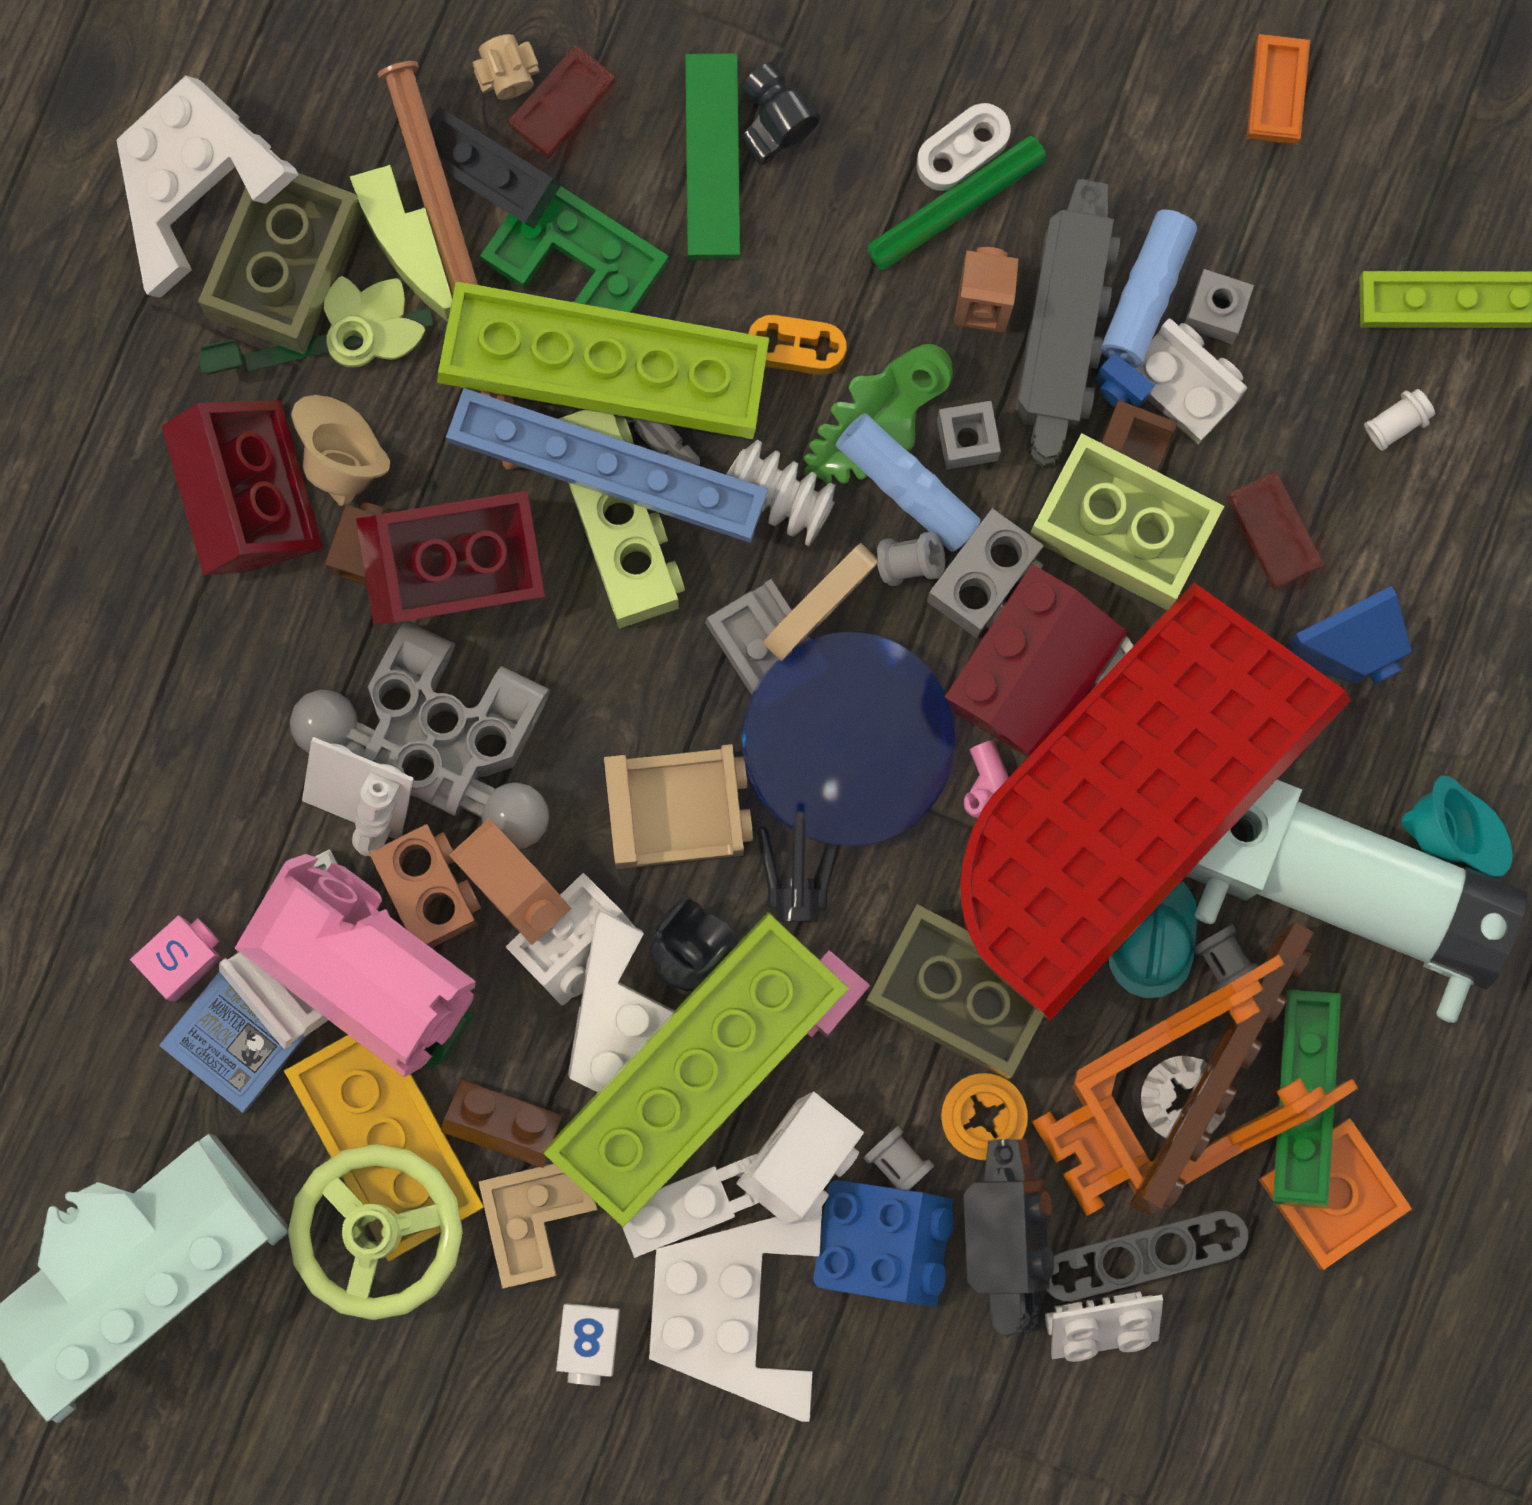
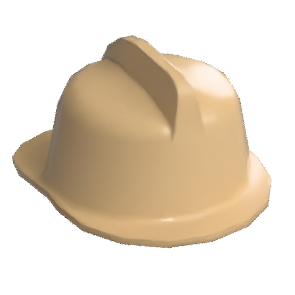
M321 395L302 397L294 404L291 417L294 427L305 445L304 473L314 486L329 492L338 505H349L355 495H359L369 487L373 478L381 477L389 471L390 460L387 454L380 447L367 422L349 405L332 397Z

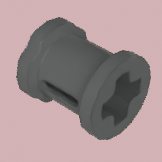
M1233 924L1192 948L1196 955H1203L1219 982L1216 986L1217 990L1258 967L1257 963H1250L1234 937L1237 930Z

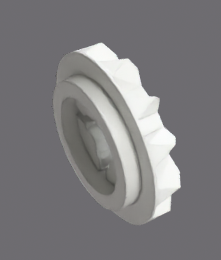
M1190 1056L1172 1057L1155 1066L1146 1077L1141 1092L1142 1110L1150 1126L1161 1136L1167 1137L1182 1110L1166 1112V1109L1172 1106L1171 1102L1177 1097L1176 1092L1173 1090L1175 1086L1170 1080L1173 1079L1177 1085L1180 1084L1185 1090L1194 1087L1207 1065L1203 1059ZM1225 1112L1221 1116L1214 1113L1205 1131L1211 1134L1225 1118Z

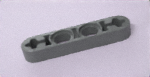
M1216 1211L1059 1252L1053 1255V1275L1059 1272L1058 1263L1061 1261H1066L1067 1266L1073 1269L1088 1266L1083 1255L1092 1252L1093 1270L1101 1284L1091 1287V1276H1086L1074 1280V1290L1065 1292L1063 1285H1053L1051 1279H1049L1050 1289L1045 1290V1292L1052 1298L1060 1301H1075L1226 1261L1240 1255L1245 1249L1248 1241V1229L1244 1221L1237 1214L1229 1211ZM1219 1219L1222 1220L1225 1227H1234L1236 1237L1228 1240V1250L1223 1251L1221 1245L1217 1243L1199 1246L1205 1256L1196 1260V1245L1187 1229L1189 1226L1197 1225L1196 1236L1216 1231L1215 1221ZM1166 1233L1178 1235L1185 1245L1183 1258L1174 1265L1162 1263L1155 1253L1157 1240ZM1113 1247L1125 1248L1133 1258L1131 1272L1122 1279L1110 1277L1103 1268L1104 1255Z

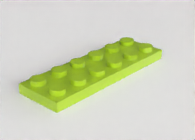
M456 281L437 383L753 439L769 338Z
M768 912L544 1149L543 1154L624 1228L849 990L848 986Z

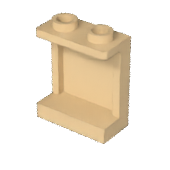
M732 744L722 745V748L718 750L626 759L625 755L604 757L616 869L744 856L743 842L753 841L750 809L739 810L737 789L747 788L744 756L734 757Z

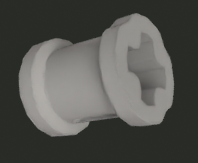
M924 532L919 536V539L896 542L892 538L883 539L878 545L877 566L882 580L890 586L901 584L903 579L925 576L931 580L939 579L944 573L945 552L942 542L935 532Z
M897 1126L863 1158L868 1164L874 1162L896 1186L895 1189L908 1191L935 1165L930 1160L923 1161L902 1138L903 1130Z

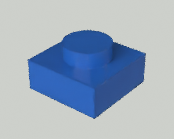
M1116 352L1104 363L1094 381L1100 386L1099 392L1101 396L1113 407L1120 400L1141 408L1155 387L1153 383Z

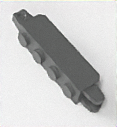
M1078 179L1067 211L1061 210L1052 216L1045 233L1014 411L1023 424L1033 426L1030 442L1032 447L1029 449L1031 451L1029 456L1033 458L1032 462L1034 461L1041 465V468L1049 465L1054 466L1055 461L1059 460L1058 456L1062 453L1061 449L1064 448L1063 443L1066 439V433H1075L1080 418L1089 419L1095 388L1086 387L1088 369H1098L1102 351L1101 347L1103 345V338L1094 336L1097 317L1106 319L1112 292L1111 287L1103 286L1106 267L1115 269L1120 246V238L1111 236L1114 219L1108 218V184Z

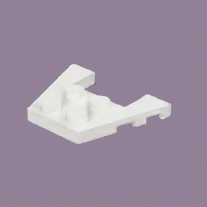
M189 76L182 78L117 139L144 290L147 295L160 298L192 270L170 225L227 173L236 167L252 200L265 204L298 176L296 169L288 161L277 157L270 150L271 146L260 135L249 131L238 120L239 116L203 82Z
M598 908L594 917L591 949L587 959L581 1007H579L568 1072L570 1079L596 1092L602 1089L675 1011L618 982L644 933L642 930Z
M822 1207L810 1219L803 1217L785 1224L778 1217H773L656 1249L649 1359L799 1421L809 1422L812 1371L757 1368L755 1363L762 1254L819 1256Z

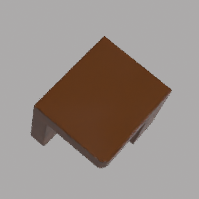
M1118 400L1101 443L1158 472L1177 423Z

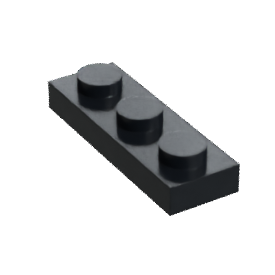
M438 106L429 121V125L443 171L534 229L562 184Z

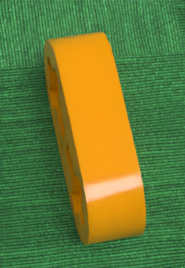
M765 315L751 325L748 333L766 337L768 330L774 329L778 331L779 340L794 343V346L780 344L775 347L774 353L767 352L766 367L816 375H828L839 369L846 356V339L843 333L836 326L828 323L778 315ZM820 337L830 339V347L838 351L837 353H828L826 361H820L816 359L815 350L801 348L800 344L814 346L818 344Z

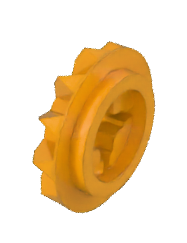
M988 1073L974 1074L955 1084L946 1095L941 1112L942 1126L947 1140L961 1154L978 1160H986L987 1145L990 1140L1022 1139L1028 1120L1027 1107L1019 1090L1007 1079ZM972 1095L985 1108L1004 1104L1005 1108L999 1111V1115L995 1116L992 1120L995 1126L993 1130L997 1138L994 1139L992 1134L987 1132L983 1126L964 1129L963 1125L969 1123V1119L975 1115L974 1102L971 1099Z

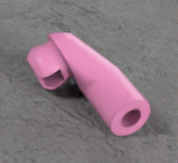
M994 740L986 741L970 749L980 774L970 793H967L964 797V808L972 817H979L992 795L1009 778Z

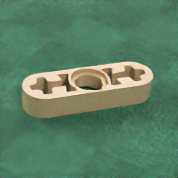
M862 543L858 544L776 626L763 641V644L779 660L784 661L877 566V557Z

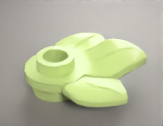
M341 276L330 287L324 300V311L331 324L327 334V347L330 355L337 363L355 368L368 364L374 357L389 360L398 359L412 351L422 340L425 333L424 326L416 321L402 318L405 297L403 286L399 279L395 278L378 282L360 293L356 285L349 279ZM350 336H359L363 339V344L359 349L349 350L344 346L345 340Z

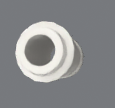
M1417 389L1412 393L1404 391L1401 394L1402 400L1371 421L1368 420L1364 423L1369 437L1381 451L1387 449L1390 444L1416 427L1426 428L1429 426V419L1435 415V411L1421 390Z

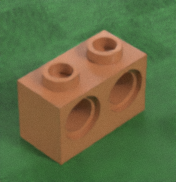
M426 824L369 852L406 930L433 948L477 926L478 923L473 912L481 909V906L468 880L458 884L449 865L455 861L449 856L453 849L445 833L442 832L434 836L432 830ZM416 849L429 852L431 855V865L426 873L416 877L405 874L403 861L409 852ZM437 897H448L453 900L455 905L453 917L445 924L436 925L430 923L426 916L428 904Z

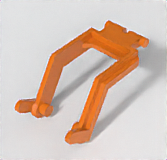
M1280 955L1077 1070L1072 1087L1083 1106L1058 1121L1055 1120L1051 1111L1032 1121L1055 1163L1073 1153L1080 1163L1064 1173L1063 1176L1086 1216L1105 1206L1099 1196L1100 1194L1127 1180L1135 1194L1152 1164V1161H1149L1111 1095L1117 1073L1226 1011L1230 1012L1236 1024L1258 1013L1260 1009L1252 997L1264 990L1258 980L1284 965ZM1301 1078L1291 1082L1277 1091L1283 1105L1237 1127L1208 1144L1196 1162L1188 1160L1180 1178L1186 1181L1185 1185L1237 1154L1311 1119L1358 1089L1352 1078L1325 1094L1321 1086L1308 1092Z

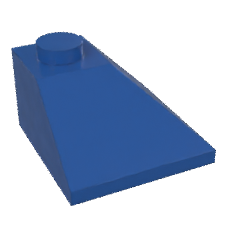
M1392 586L1297 633L1284 646L1323 674L1354 684L1370 677L1374 685L1401 672L1403 669L1399 662L1412 652L1398 597Z

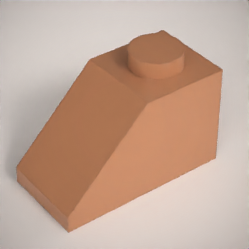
M994 247L977 248L976 252L966 251L954 325L1005 333L1014 306L1019 259L1007 257L1008 253Z
M490 819L486 820L449 855L531 945L572 909L545 877Z

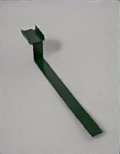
M430 308L404 314L402 317L416 321L424 326V328L434 325ZM327 334L311 338L305 355L282 346L242 354L240 347L236 346L235 340L232 339L202 346L203 354H199L198 359L201 372H207V375L240 368L241 363L245 371L249 372L329 352ZM350 336L345 340L344 346L348 348L363 344V339L359 336Z

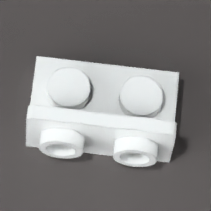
M1168 319L1161 326L1159 333L1152 339L1143 363L1139 367L1133 368L1155 385L1148 400L1170 420L1175 421L1177 426L1199 445L1240 401L1247 387L1241 382L1243 380L1241 372L1231 362L1224 358L1216 360L1202 347L1204 341L1193 328L1185 323H1181L1178 326L1173 320Z
M584 873L560 894L572 909L533 945L519 933L506 946L513 956L541 983L560 1005H565L572 997L583 993L587 959L590 954L594 931V917L598 908L634 926L627 916Z

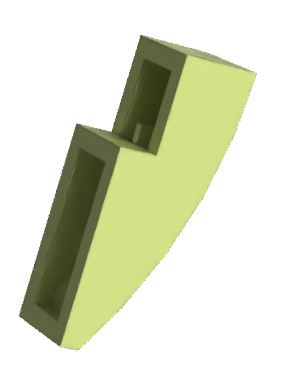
M390 165L350 176L366 222L386 258L402 280L420 299L448 322L452 296L426 209L423 208L405 213Z

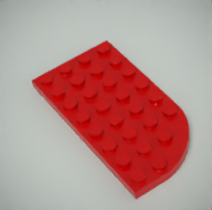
M1194 582L998 788L982 809L967 843L961 873V904L964 920L970 938L979 955L1000 979L1050 1021L1351 701L1347 692Z

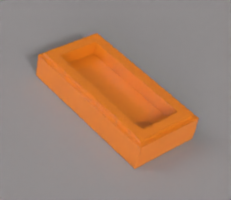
M1258 35L1255 47L1246 139L1298 145L1301 139L1310 40Z

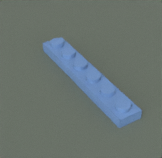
M463 388L446 436L448 443L749 543L752 541L768 494L767 488Z

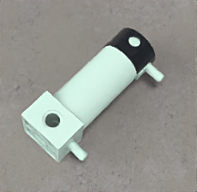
M1276 780L1237 821L1247 832V842L1239 841L1229 830L1186 875L1189 878L1206 884L1195 912L1196 919L1204 923H1215L1226 893L1246 901L1259 894L1423 961V967L1450 977L1436 1013L1438 1018L1450 1023L1457 1022L1470 985L1487 990L1500 974L1517 940L1527 905L1526 891L1468 867H1458L1298 802L1302 790L1279 780Z

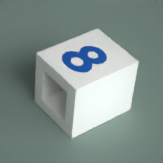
M564 1304L556 1371L568 1372L567 1382L600 1386L601 1376L611 1377L613 1375L620 1309Z

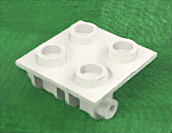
M313 737L310 745L302 801L355 822L356 829L353 833L352 844L360 854L370 856L369 852L383 846L388 837L394 839L402 837L414 778L403 774L392 765L376 763L352 753L348 748L340 744H330Z
M1139 1291L1113 1296L1114 1303L1112 1304L1109 1297L1102 1298L1103 1305L1094 1306L1093 1300L1086 1301L1087 1308L1082 1307V1302L1054 1306L1055 1312L1045 1313L1047 1331L1049 1335H1052V1359L1065 1357L1068 1361L1077 1362L1094 1357L1098 1351L1119 1348L1122 1352H1136L1151 1345V1342L1159 1341L1163 1305L1162 1295L1142 1296Z

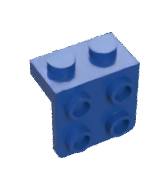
M841 1180L832 1181L827 1188L829 1195L825 1201L820 1234L819 1256L816 1258L814 1283L816 1286L823 1289L937 1307L938 1296L942 1292L946 1280V1272L943 1266L946 1244L954 1227L953 1199L921 1192Z

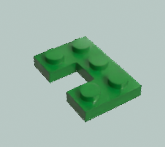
M560 186L534 229L509 214L480 255L481 262L525 290L552 249L555 248L593 273L574 303L629 313L636 311L669 263L668 255L562 186Z

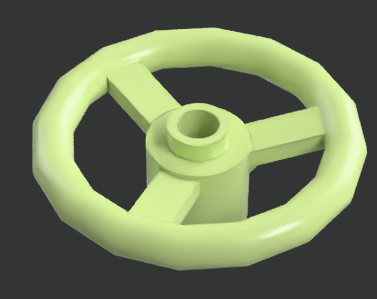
M372 1144L343 1150L315 1168L295 1197L288 1228L293 1264L311 1293L341 1314L370 1320L408 1314L435 1296L456 1266L463 1234L457 1198L440 1171L411 1150L382 1144ZM376 1165L401 1170L422 1184L435 1204L396 1214L391 1208L381 1204L364 1205L340 1178L351 1170ZM322 1195L346 1218L342 1227L343 1242L349 1252L356 1256L347 1291L327 1278L314 1257L310 1228L315 1206ZM379 1221L383 1224L384 1227L381 1230L383 1239L381 1241L372 1242L367 1238L366 1227L370 1222ZM440 1226L441 1235L436 1257L423 1277L400 1293L377 1298L369 1297L378 1260L392 1254L399 1246L403 1235Z

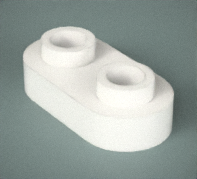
M987 103L977 104L968 108L923 143L917 159V172L920 179L932 189L946 191L984 167L1001 154L1007 146L1011 129L1007 115L999 107ZM984 128L991 132L992 138L989 141L982 142L975 138L974 132L977 129ZM938 159H946L951 163L952 169L948 172H939L934 168L933 163Z

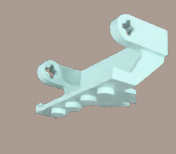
M210 1134L194 1143L135 1193L99 1182L79 1192H68L65 1195L66 1200L74 1202L78 1209L70 1207L67 1209V1212H64L55 1206L49 1207L38 1261V1267L41 1270L0 1303V1358L5 1363L13 1380L47 1422L53 1420L56 1423H60L76 1409L74 1400L267 1241L271 1245H275L288 1234L289 1227L217 1136Z

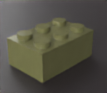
M300 173L266 204L253 201L245 187L198 300L206 317L305 355L324 309V300L330 287L335 282L363 213L357 195Z
M918 904L914 908L864 1004L1007 1080L1013 1077L1044 1016L992 971L979 955L968 930Z

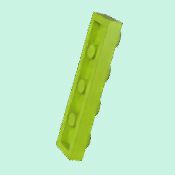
M1363 271L1359 277L1361 328H1532V272Z

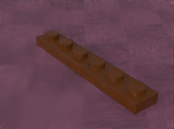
M1295 921L1280 931L1263 963L1280 955L1284 965L1258 980L1264 990L1252 997L1260 1011L1239 1024H1236L1232 1018L1129 1204L1147 1216L1161 1210L1163 1206L1170 1209L1180 1196L1186 1183L1185 1180L1180 1178L1183 1169L1189 1159L1196 1162L1206 1149L1211 1139V1134L1205 1131L1214 1113L1221 1116L1225 1112L1237 1091V1088L1232 1086L1231 1082L1240 1067L1246 1070L1256 1058L1262 1046V1042L1257 1040L1256 1037L1265 1022L1272 1024L1283 1009L1287 997L1281 994L1289 977L1297 979L1310 960L1312 952L1306 949L1314 934L1310 929Z

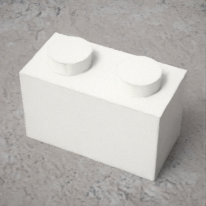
M812 1092L797 1099L736 1184L785 1224L803 1217L810 1219L827 1200L829 1194L823 1189L834 1174L838 1177L842 1176L857 1158L859 1151L854 1146L864 1132L818 1094Z

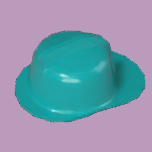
M1439 776L1434 783L1433 791L1423 796L1414 805L1413 810L1402 817V826L1418 842L1421 850L1426 854L1448 863L1465 862L1480 873L1492 878L1504 876L1511 867L1513 858L1511 841L1504 824L1496 812L1485 802L1464 789L1450 776Z
M1181 881L1109 957V967L1117 983L1131 994L1143 998L1163 997L1177 990L1189 975L1194 958L1192 948L1195 946L1197 919L1195 912L1197 908L1196 901L1189 887Z

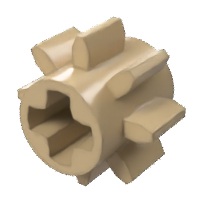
M506 34L492 38L479 47L482 59L473 61L472 64L483 93L494 89L498 99L507 100L520 96L533 87L530 75L539 73V69L529 41L518 46L515 36Z

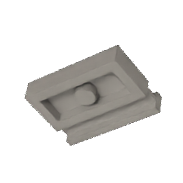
M772 579L707 617L705 624L762 711L802 687L809 680L823 674L828 669V665L809 636L784 661L779 660L763 644L767 636L792 611Z

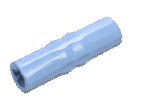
M1160 210L1155 215L1138 259L1130 271L1129 280L1121 293L1118 307L1103 340L1101 353L1109 359L1116 352L1132 367H1139L1143 363L1159 321L1168 306L1170 295L1177 284L1180 270L1197 231L1196 223L1188 216L1173 210Z
M866 413L856 418L839 437L835 446L867 474L882 491L894 499L904 511L915 518L929 532H935L942 544L951 552L966 543L978 528L981 519L947 489L933 473L927 470L916 457L905 450Z

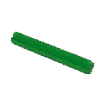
M1034 136L1027 137L869 243L867 250L869 257L880 270L887 269L1044 163L1047 154L1043 146Z

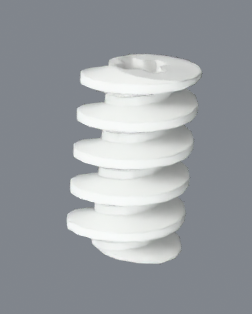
M756 440L748 448L740 452L726 475L767 488L768 494L762 512L769 506L771 507L769 523L776 526L789 517L787 534L794 537L806 527L805 545L810 546L833 508L835 502L832 499L835 485L830 482L819 492H816L814 487L817 474L811 472L799 482L796 480L798 463L793 461L782 471L779 470L780 453L775 450L764 460L760 459L762 442Z

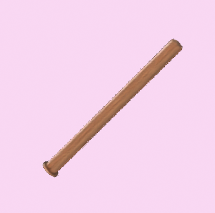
M404 61L383 68L377 75L380 81H387L453 299L456 281L478 285L414 76V73L419 70V66L416 61ZM481 391V394L514 404L512 396ZM502 461L503 467L505 469H516L520 467Z

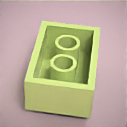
M1081 433L1029 535L1043 544V547L1168 610L1177 600L1224 506Z

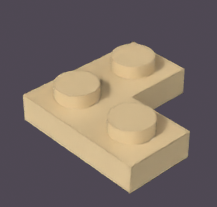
M555 1164L479 1181L502 1289L557 1276L545 1222L597 1210L596 1202Z

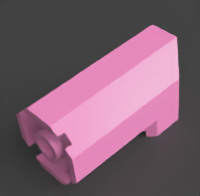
M303 854L286 861L235 946V949L403 1077L419 1070L432 1057L424 1049L436 1041L443 1045L453 1033L473 1001L474 994L469 990L475 988L476 981L390 918L386 909L378 912L377 908L382 902L379 892L347 868L331 863L327 871L315 868L314 865L318 858L308 854Z

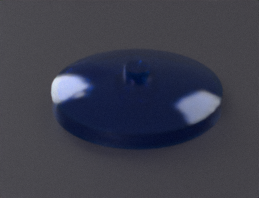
M860 632L832 633L808 640L796 646L783 661L778 659L762 676L751 695L745 712L742 735L743 755L750 780L765 806L790 829L794 830L795 813L802 811L805 814V837L831 845L857 846L880 842L894 837L917 823L931 809L948 781L953 766L956 737L952 710L945 698L946 694L934 674L918 657L891 640Z

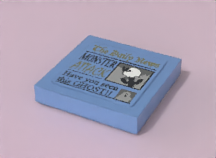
M219 972L159 1046L238 1110L246 1113L307 1036L304 1037L302 1035L292 1042L290 1048L284 1050Z

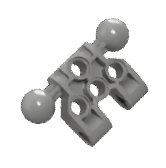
M407 620L400 626L368 685L379 719V724L375 730L358 722L357 712L352 703L338 692L327 689L313 691L304 695L294 706L290 717L291 734L297 745L306 752H310L311 740L315 737L330 744H340L348 748L352 753L376 763L392 765L403 774H405L406 766L412 760L417 758L428 759L434 765L433 772L424 780H413L410 796L417 797L454 816H457L463 808L480 816L482 824L490 819L518 849L527 848L538 842L546 832L549 822V810L540 792L530 785L518 782L504 784L495 789L479 781L478 778L515 766L545 706L550 689L501 666L494 675L478 706L466 708L453 695L434 692L450 661L455 643ZM392 689H403L411 695L408 704L400 710H390L381 704L383 696ZM447 711L457 716V726L448 733H437L429 727L430 720L439 712ZM494 734L503 738L506 742V747L501 754L487 757L478 752L477 745L483 737Z

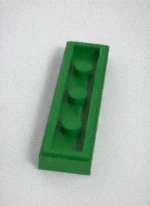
M685 54L688 260H740L737 54Z
M1287 989L1280 1089L1301 1078L1308 1092L1321 1086L1326 1094L1336 1086L1341 993ZM1281 1099L1279 1100V1106L1283 1105ZM1334 1104L1311 1119L1277 1135L1273 1204L1328 1209Z

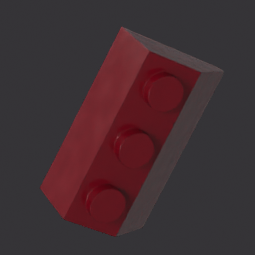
M281 400L197 403L162 425L203 576L248 572L314 553L323 548Z
M1032 564L945 698L955 714L1028 758L1095 687L1097 681L1129 635L1128 631L1079 591Z

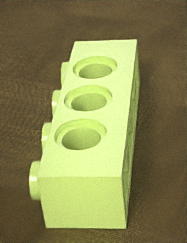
M585 409L559 418V420L634 444L625 416L618 415L614 417V414ZM569 483L619 629L679 609L677 593L685 591L676 562L665 563L659 544L668 542L659 513L648 514L647 508ZM615 503H625L634 511L631 520L623 525L611 524L605 519L604 514L608 507ZM636 551L645 553L651 559L650 567L645 572L637 575L626 572L621 566L624 557Z

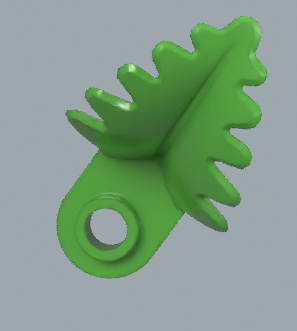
M924 344L911 349L890 362L881 374L853 378L850 382L849 390L855 402H837L831 407V411L839 425L823 424L818 428V433L826 440L814 439L810 442L809 448L815 454H806L804 456V460L807 463V467L804 469L805 477L814 472L817 474L816 479L819 478L824 483L829 484L832 482V475H834L840 483L844 484L849 481L850 469L854 471L858 479H864L868 476L835 446L839 437L848 426L864 413L872 418L905 450H911L915 444L916 411L921 405L944 392L952 381V361L948 353L939 346Z

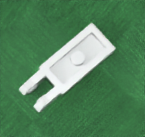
M757 1154L718 1170L714 1166L660 1188L623 1228L634 1258L734 1218L735 1212L759 1203L747 1192L744 1196L729 1202L722 1185V1181L736 1175L741 1177Z

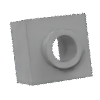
M1204 269L1198 280L1185 324L1199 334L1233 344L1239 333L1254 285ZM1215 296L1230 301V306L1225 309L1218 308L1214 305L1212 297Z
M991 401L939 409L937 424L946 470L998 461L1001 449ZM964 432L971 433L975 436L977 444L975 446L962 447L957 437Z

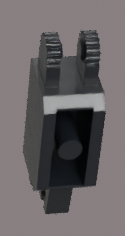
M1018 1138L990 1140L987 1145L984 1182L972 1183L963 1194L967 1282L977 1293L990 1294V1315L993 1316L991 1320L993 1322L992 1327L996 1329V1333H1000V1336L1010 1337L1018 1335V1332L1024 1334L1031 1332V1329H1035V1325L1038 1324L1037 1318H1039L1037 1315V1311H1039L1038 1291L1050 1289L1049 1279H1051L1054 1272V1256L1051 1248L1048 1247L1047 1224L1051 1219L1052 1203L1049 1194L1045 1191V1179L1033 1178L1027 1140Z

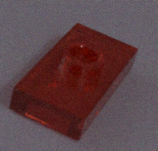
M575 44L508 121L509 127L549 159L616 83L615 76Z
M1276 471L1227 495L1226 498L1273 590L1320 569L1324 565Z

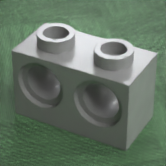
M992 508L931 589L926 602L978 639L986 627L990 629L1006 605L1007 598L1015 587L1019 585L1031 565L1033 564L1042 569L1044 565L1037 558L1044 545ZM997 545H1008L1016 551L1019 561L1012 567H1001L992 560L990 550ZM976 586L985 592L988 604L981 609H969L962 604L959 592L965 587Z

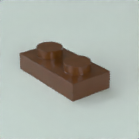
M461 1079L445 1115L441 1132L543 1168L547 1157L543 1154L544 1149L556 1137L563 1115Z

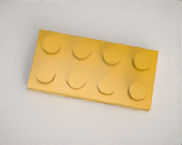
M349 1035L284 1070L331 1158L343 1150L372 1144H382L411 1150L440 1171L457 1198L461 1221L484 1208L483 1202L445 1133L441 1132L442 1128L412 1074L403 1077ZM376 1165L351 1170L342 1176L347 1187L364 1205L381 1204L391 1208L396 1214L435 1204L424 1186L401 1170ZM379 1221L370 1222L368 1226L377 1242L383 1239L381 1230L384 1227L383 1224ZM440 1226L403 1235L397 1249L387 1256L386 1259L392 1261L441 1233Z

